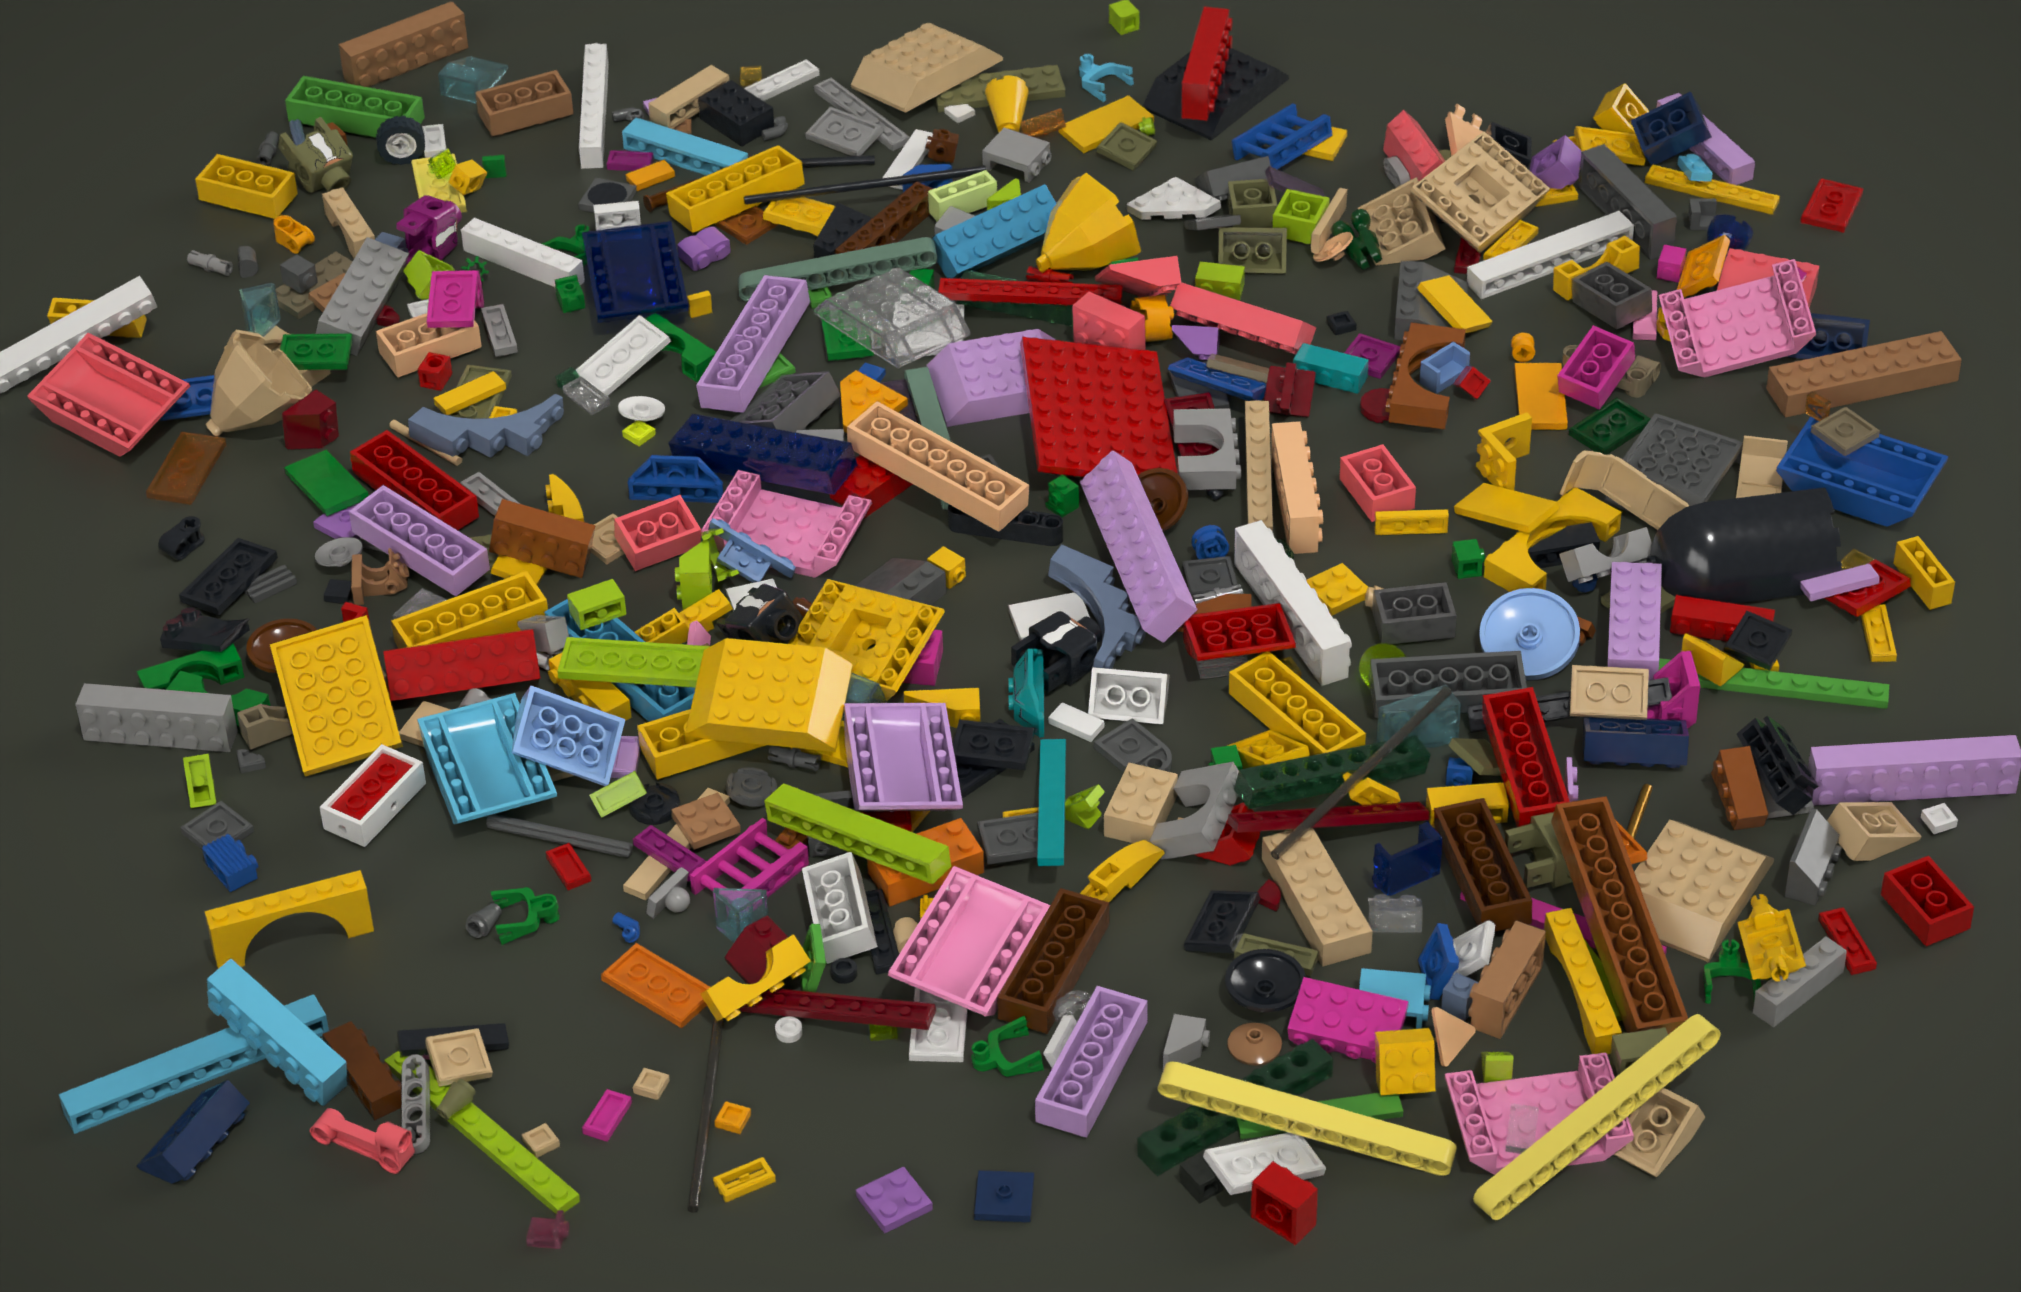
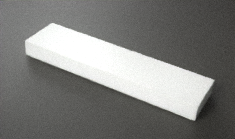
M806 59L744 89L765 101L819 76V69Z
M916 129L883 178L902 176L915 166L920 165L929 149H925L927 137H932L933 133ZM903 185L888 186L903 190Z

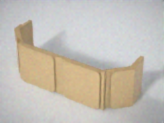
M1744 435L1736 498L1781 493L1783 479L1777 473L1776 468L1786 454L1787 440Z
M1585 450L1578 454L1573 461L1559 493L1564 495L1573 487L1599 490L1657 530L1669 517L1689 506L1685 501L1648 479L1646 475L1621 458L1615 457L1612 454L1604 455L1600 452Z

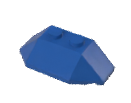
M651 455L628 478L630 500L664 501L681 495L684 502L718 503L724 494L723 482L699 457Z

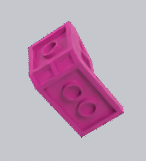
M479 270L432 271L426 321L427 327H474L475 309L484 308Z
M1682 651L1653 675V679L1668 677L1672 698L1669 701H1660V706L1647 707V719L1686 720L1688 729L1696 723L1700 682L1691 651Z

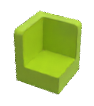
M1129 0L1110 4L1109 23L1120 35L1139 30L1140 12Z

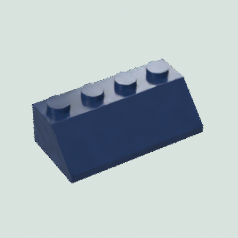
M1811 313L1816 335L1796 354L1785 357L1811 359L1866 347L1870 320Z
M1583 717L1584 761L1596 765L1603 764L1604 762H1614V764L1626 766L1629 763H1640L1641 766L1645 767L1665 764L1669 768H1679L1681 765H1687L1689 733L1686 720Z
M229 1080L202 1091L136 1166L141 1171L171 1184L179 1180H188L196 1172L194 1168L196 1164L203 1162L212 1154L213 1151L210 1148L215 1143L218 1144L229 1134L227 1129L231 1124L235 1125L245 1116L243 1111L250 1103Z

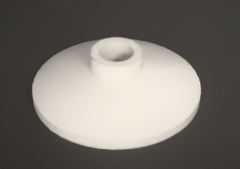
M635 396L622 400L618 405V411L626 418L647 422L648 420L661 417L665 412V406L657 399Z

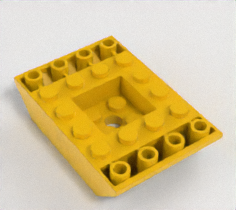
M827 579L801 621L796 635L790 639L788 644L825 647L853 664L848 691L888 701L897 693L945 611L943 608ZM875 644L874 648L867 650L869 646Z

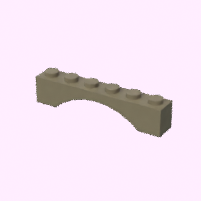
M382 669L390 697L387 675ZM259 704L237 712L241 735L250 750L293 734L286 706Z

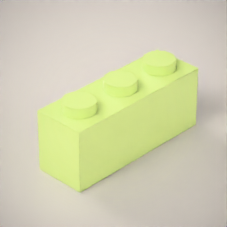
M984 170L928 191L929 213L938 222L950 206L967 213L986 208L987 198L997 192V181Z

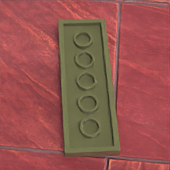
M1046 65L1044 67L1012 71L1005 70L975 75L935 96L934 99L938 112H945V108L948 106L968 104L972 108L989 106L985 92L987 84L992 79L997 78V80L1003 79V76L1007 75L1016 76L1026 82L1029 90L1027 101L1065 97V87L1058 65Z

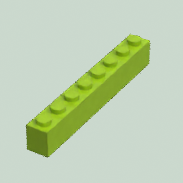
M783 783L764 800L768 821L852 852L855 855L927 883L934 884L951 867L949 847L947 845Z

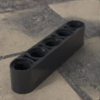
M948 505V527L956 533L1045 546H1057L1063 542V519L1056 514L1023 510L998 532L952 505Z

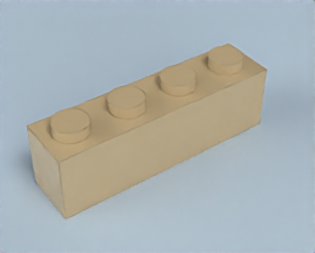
M712 65L708 66L648 103L650 121L671 129L676 127L686 119L699 112L698 98L728 82L729 75Z

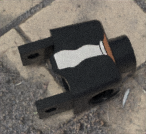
M762 584L758 588L752 587L748 591L749 595L744 596L736 604L735 610L727 619L720 618L716 622L724 636L729 639L783 643L796 635L803 617L784 590Z
M1058 611L1029 627V636L1011 647L1012 666L1016 665L1027 649L1043 650V664L1045 668L1043 670L1044 689L1050 692L1062 683L1071 686L1092 670L1094 659L1097 655V643L1102 640L1101 630L1097 623L1088 616L1075 621L1066 613Z

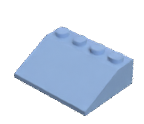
M530 686L521 699L515 723L511 753L607 786L613 770L625 719Z

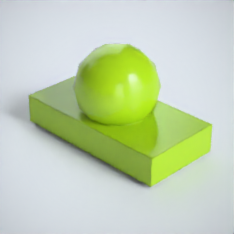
M633 771L593 792L589 796L602 818L647 794V791L636 771Z

